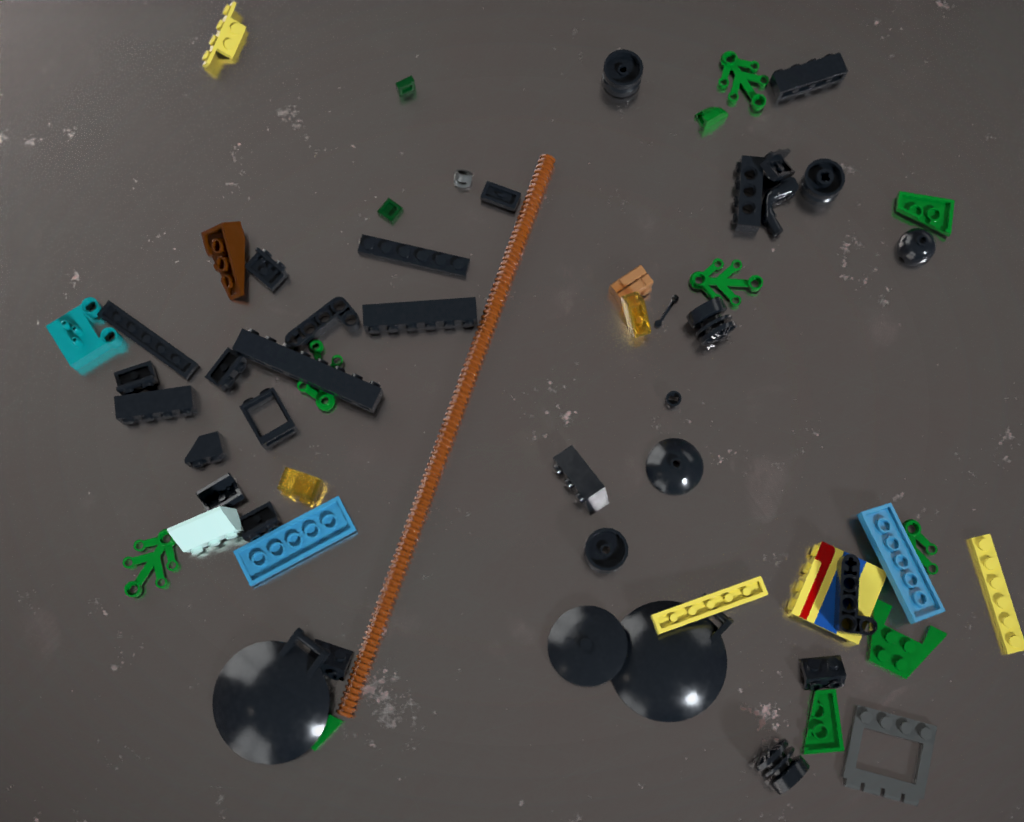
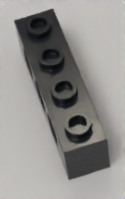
M742 155L740 161L736 162L735 173H738V179H735L734 190H737V196H734L733 201L736 213H733L732 224H735V231L757 233L760 228L763 169L760 164L764 161V157ZM745 175H750L753 179H748ZM744 192H749L752 196H746ZM743 209H748L751 213L747 214Z

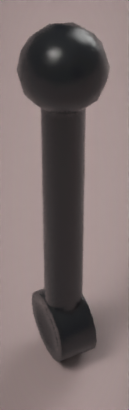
M678 295L671 297V302L659 320H656L654 323L656 328L661 327L663 319L673 304L679 300Z

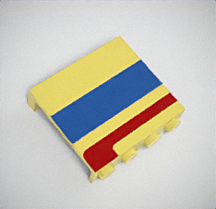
M822 541L817 545L815 544L810 552V555H812L810 563L807 562L803 568L802 573H805L802 580L798 581L795 587V591H797L795 598H791L787 606L790 609L788 615L798 616L846 639V642L853 646L859 645L862 636L840 634L834 628L837 562L841 557L849 553ZM858 558L860 560L858 616L870 617L887 576L883 569ZM848 561L845 562L849 567H852V564L848 563ZM845 579L843 582L844 586L850 589L851 582ZM847 599L843 600L845 609L850 608V602ZM843 619L842 627L848 630L849 622ZM865 621L862 623L863 630H865L867 625Z

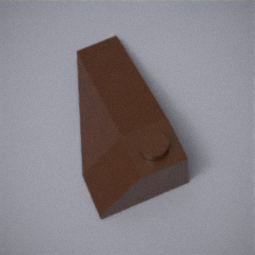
M241 221L222 222L201 232L205 250L208 256H212L215 262L213 266L215 270H219L222 276L221 283L229 299L234 300L244 296L245 237Z

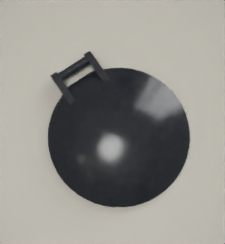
M656 601L642 605L629 613L620 622L628 640L627 658L621 671L611 680L615 691L623 702L639 715L660 722L687 720L707 709L720 693L727 672V653L721 635L734 620L731 617H727L723 612L715 614L722 622L719 628L706 617L657 635L650 616L683 603Z
M299 627L288 642L263 641L249 645L237 652L221 670L213 692L212 707L214 720L225 743L241 757L254 763L266 765L286 763L306 753L322 735L329 718L330 690L321 666L329 657L331 651L327 648L323 649L305 635L304 630ZM300 640L303 644H305L312 651L318 654V658L315 659L314 657H312L309 653H307L300 646H298L297 642Z

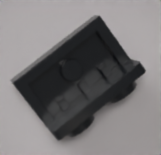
M789 149L769 152L764 156V161L760 164L766 172V176L773 182L791 177L795 173L784 159L791 152Z
M257 247L255 249L256 254L246 263L245 269L273 292L288 276L285 271L286 267L279 260L275 262L271 258L272 255L266 249L261 250Z
M227 347L205 378L225 391L233 385L237 374L244 371L247 360L244 356L236 354Z
M151 361L114 372L118 386L116 390L121 395L134 394L139 389H150L154 384L158 383Z
M230 473L221 476L196 492L206 512L219 506L230 508L245 499L238 483Z
M270 501L239 517L244 530L241 532V536L244 540H250V542L261 537V533L265 531L270 532L278 528V524L282 523Z
M315 639L314 642L323 649L327 648L331 651L329 657L321 666L324 672L323 675L333 680L343 681L353 656V651ZM310 650L309 654L317 659L319 655Z
M841 655L804 658L800 660L805 679V690L836 689L844 686L847 675Z

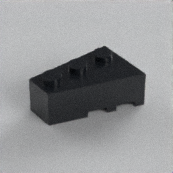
M572 445L553 457L555 463L553 466L554 470L559 476L562 475L564 477L565 484L570 490H573L575 497L590 516L609 504L605 486Z

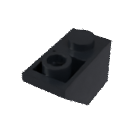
M216 431L199 436L185 457V464L189 467L192 466V468H198L206 462L216 463L222 461V458L227 457L222 435Z

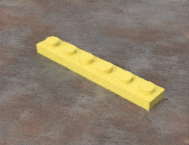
M991 534L970 538L969 541L1005 655L1024 651V638Z
M759 576L652 614L650 617L657 635L769 594L762 577Z

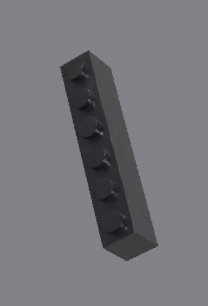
M476 297L362 305L363 327L365 332L370 334H377L380 331L386 330L387 332L394 333L401 329L416 331L417 328L434 330L436 327L451 329L459 325L473 327L474 324H478Z

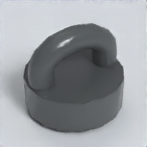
M456 170L454 172V184L459 188L469 187L473 174L468 170Z

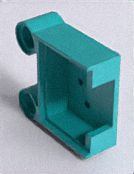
M93 297L85 298L79 306L46 325L67 362L75 370L80 369L108 350L120 347L123 342L122 336L112 327L104 328L99 335L89 318H100L97 314L103 306ZM96 305L94 310L89 311L91 306ZM111 335H115L112 341H108Z

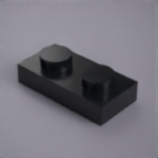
M487 181L480 200L515 212L521 198V193Z

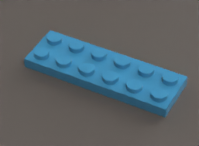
M337 496L233 552L249 585L252 587L357 530L340 497Z
M890 502L857 514L910 624L945 612L946 610L892 503Z

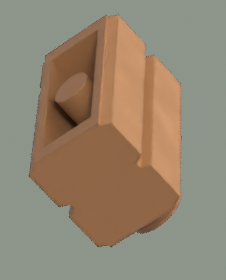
M639 265L610 284L609 291L621 307L624 305L630 306L637 300L636 297L639 295H647L652 290L651 287L654 282L642 265Z

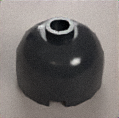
M912 228L906 231L898 240L896 246L899 258L901 256L907 265L922 266L935 253V238L925 229Z

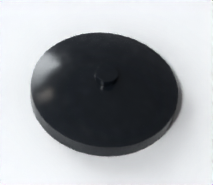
M596 606L575 607L561 615L554 623L548 638L549 658L557 673L568 682L581 687L599 686L612 680L624 666L628 654L627 635L622 624L609 611Z

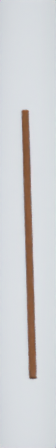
M549 154L540 155L536 170L530 181L529 190H527V195H525V200L515 222L516 225L513 228L514 231L511 233L512 236H510V241L504 252L505 257L502 258L503 262L500 263L501 267L498 268L497 278L494 279L495 283H493L489 299L486 301L488 304L485 305L486 309L483 310L484 315H481L482 320L479 321L480 325L477 326L478 331H475L476 336L473 337L474 341L471 342L472 347H469L470 352L467 353L468 358H465L464 369H461L462 374L459 375L460 379L457 380L458 385H455L454 396H451L450 407H447L446 418H443L444 424L442 423V429H439L440 435H437L438 440H435L434 451L430 453L432 455L428 459L430 462L426 464L428 467L424 470L426 473L422 475L423 480L420 481L422 484L418 486L419 491L416 492L417 497H414L413 508H410L409 519L405 521L407 524L403 527L405 530L401 532L403 535L399 538L401 540L400 543H397L396 554H393L394 560H391L390 571L386 573L388 575L384 579L386 582L382 584L383 589H380L381 595H378L379 601H376L377 606L373 608L375 612L371 614L373 617L369 619L368 631H365L366 636L362 638L364 641L360 644L362 647L358 649L357 661H354L355 666L351 668L353 671L349 674L351 676L350 679H347L348 685H345L344 696L340 698L342 700L338 704L340 707L336 709L339 715L353 718L354 716L352 712L356 710L354 708L355 705H358L356 701L360 699L359 693H362L361 688L365 685L363 682L367 680L365 677L369 674L367 672L368 669H371L370 663H373L372 658L376 655L374 652L378 650L376 647L380 644L378 642L379 639H382L383 627H386L385 622L389 620L387 616L391 614L389 612L390 609H393L391 605L395 603L394 597H397L396 592H399L398 586L402 584L400 581L404 578L402 575L406 573L404 570L408 567L406 565L407 562H410L411 551H414L413 545H416L417 534L421 532L419 529L423 526L421 523L425 521L423 518L427 515L425 512L429 510L428 505L431 504L430 499H433L434 488H437L436 482H439L438 477H441L440 471H443L442 466L445 465L444 460H447L448 449H451L452 438L456 436L454 433L457 432L456 427L460 425L458 423L461 421L460 416L464 414L462 412L466 408L464 405L468 403L466 401L469 399L468 394L472 392L470 390L473 388L472 383L476 381L474 378L477 377L476 372H479L480 361H483L482 356L485 355L484 351L487 350L486 345H489L490 334H493L492 329L495 328L494 324L497 323L496 319L499 318L498 313L501 312L500 308L503 307L504 297L507 296L506 292H508V287L511 285V276H514L513 271H516L515 266L518 265L521 250L524 249L523 245L526 243L525 240L528 238L527 235L533 224V219H535L536 209L539 208L538 204L541 202L540 199L543 197L542 194L554 167L555 159Z

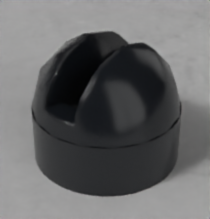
M670 391L666 395V402L669 405L677 406L680 404L682 398L679 392ZM669 396L677 397L678 401L670 400L668 398Z

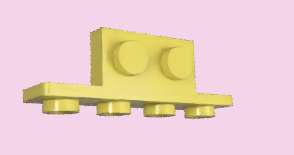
M235 1L230 5L227 4L222 12L224 18L223 20L220 19L216 26L217 34L211 37L209 41L211 47L209 51H205L202 60H204L202 66L204 68L211 63L216 51L230 59L235 55L246 29V26L231 18L237 4Z

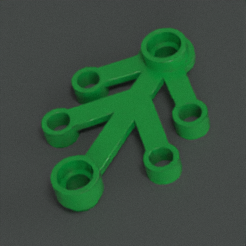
M733 51L723 53L720 63L724 68L717 84L718 88L721 90L728 88L730 70L735 75L731 92L727 97L728 103H737L741 84L751 99V107L754 110L763 109L766 104V97L762 94H756L748 82H755L761 88L768 85V76L754 74L758 72L759 63L757 61L738 59ZM739 67L748 68L750 73L741 71Z
M719 258L715 259L712 265L705 271L694 272L689 279L692 288L696 290L702 289L710 299L722 298L709 285L716 286L729 299L730 306L734 308L740 305L741 298L735 295L728 286L745 287L753 292L759 291L763 286V279L758 275L751 276L749 280L728 278L734 272L741 270L742 262L740 260H733L731 265L718 277H709L713 272L720 271L723 268L724 262ZM718 262L721 266L716 267L714 263ZM733 264H738L739 268H734ZM700 279L702 283L698 284L695 280ZM751 283H757V287H753ZM732 299H737L738 303L734 304Z
M320 340L311 341L308 345L310 353L314 356L315 360L318 358L322 359L321 355L324 352L323 343ZM318 344L319 348L313 349V345ZM334 355L330 366L333 368L335 366L341 367L344 363L343 358L340 355ZM339 358L341 359V362L339 364H335V359ZM300 381L297 383L298 390L314 398L320 410L328 411L334 407L335 399L333 395L319 390V393L307 384L305 389H300V385L305 383ZM328 398V403L323 404L322 400Z
M909 519L904 521L902 525L922 565L925 567L926 573L928 575L936 574L938 566L932 563L916 547V540L924 547V552L928 556L937 553V546L930 543L921 534V526L916 520ZM908 526L913 528V533L908 531ZM929 546L933 548V553L928 551ZM929 566L934 567L933 573L929 571Z
M167 529L161 530L155 538L134 542V549L138 552H144L147 547L157 545L154 552L136 557L128 556L123 559V566L128 569L146 562L135 581H130L125 585L124 591L127 596L135 598L142 593V584L153 567L156 574V586L161 589L168 586L169 581L164 575L161 555L164 550L168 560L166 563L167 569L172 572L179 569L180 564L175 559L173 549L176 542ZM169 535L170 541L165 542V537ZM142 542L143 548L138 549V544ZM131 559L132 564L130 566H127V561ZM172 562L176 563V567L174 569L170 568V564ZM161 579L165 580V584L163 586L159 585V581ZM134 586H137L138 588L136 593H132V588Z

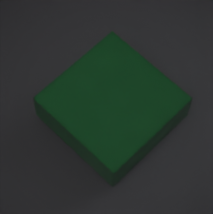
M412 75L395 83L399 96H403L416 89Z
M388 197L377 213L393 224L402 213L403 207Z

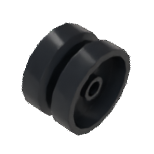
M625 49L616 50L608 55L604 62L602 83L609 94L623 98L636 93L640 87L644 68L640 57L636 53Z
M821 158L814 160L808 165L799 182L801 196L806 202L814 206L830 204L836 199L845 183L844 171L837 162L831 159Z
M613 528L595 530L588 537L584 546L586 564L600 574H609L617 571L624 564L628 556L626 538ZM604 547H605V550H606L607 548L610 550L608 554H605V553L603 552V548H604Z

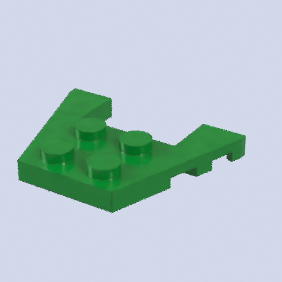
M877 599L871 618L877 622L878 627L877 631L869 637L867 661L903 679H907L947 636V633L930 625L925 632L922 642L919 643L884 625L892 606Z

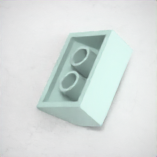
M223 506L216 507L167 528L168 533L183 552H190L192 555L202 552L204 547L219 545L220 541L225 538L227 540L233 539L238 536L237 533L244 531L237 509Z

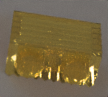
M637 291L621 296L626 325L633 337L638 338L650 334L651 327L642 296Z
M285 467L277 489L281 491L280 495L291 499L292 496L299 498V502L310 505V502L316 504L324 481L309 474Z

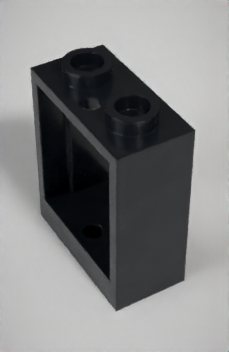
M273 387L262 390L259 393L260 395L255 398L246 399L239 406L264 449L298 430ZM275 399L288 422L262 435L250 412Z

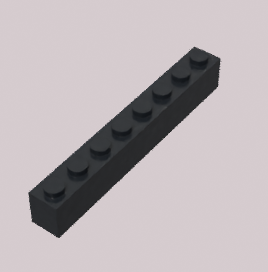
M242 328L232 347L236 354L367 411L375 412L383 395L380 384L374 381L368 383L358 374L345 373L346 370L339 366L333 368L323 359L318 358L315 360L310 358L311 355L304 351L296 352L288 344L283 343V345H280L269 336L264 338L259 336L260 333L253 329L247 331Z

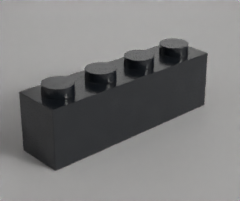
M840 52L836 54L830 53L823 58H814L807 63L795 64L785 70L778 69L772 74L769 83L776 100H780L844 80L848 69Z
M191 385L114 396L116 419L125 425L135 423L134 421L138 420L150 422L158 417L170 419L173 415L179 414L180 416H190L192 412H197L196 391Z

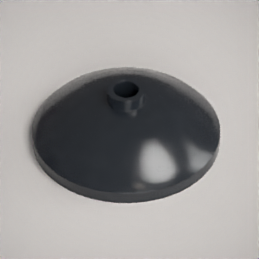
M669 438L657 443L650 450L645 465L646 474L651 484L660 492L668 495H683L693 490L700 482L704 469L703 459L697 448L690 442L679 438ZM673 462H679L680 466L674 467Z

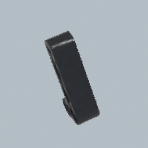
M340 296L335 297L288 332L285 336V343L292 346L294 351L300 352L311 341L319 338L338 322L347 331L355 332L360 328L361 321L346 299ZM338 305H344L342 310H336ZM323 316H329L326 322H321L320 320ZM349 319H356L354 324H347ZM313 327L314 331L306 333L307 328Z
M847 554L837 562L834 628L840 634L869 636L877 631L878 626L873 618L858 616L860 560L853 554ZM848 561V563L852 564V567H849L845 562ZM845 579L851 582L850 589L844 586L843 582ZM844 599H847L850 602L849 609L844 608ZM843 619L849 622L848 630L842 627ZM864 621L869 624L868 632H865L862 628Z

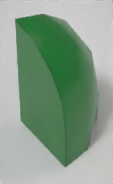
M713 106L695 114L696 119L704 130L728 116L727 111L721 107Z

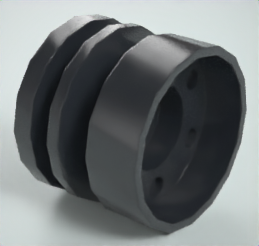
M720 297L701 304L686 316L693 329L702 327L696 333V336L698 338L702 337L700 343L703 346L723 339L737 327L735 321H730L732 319L730 314L721 316L726 312L727 307Z
M785 738L767 748L754 765L757 772L763 770L761 773L763 778L773 774L769 785L778 795L792 788L810 768L808 762L801 755L790 758L795 748L793 746L787 748L789 742Z

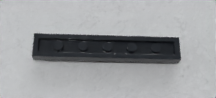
M364 234L361 236L357 250L358 254L466 278L470 264L469 258Z
M110 300L98 312L97 315L186 380L199 366L194 360Z

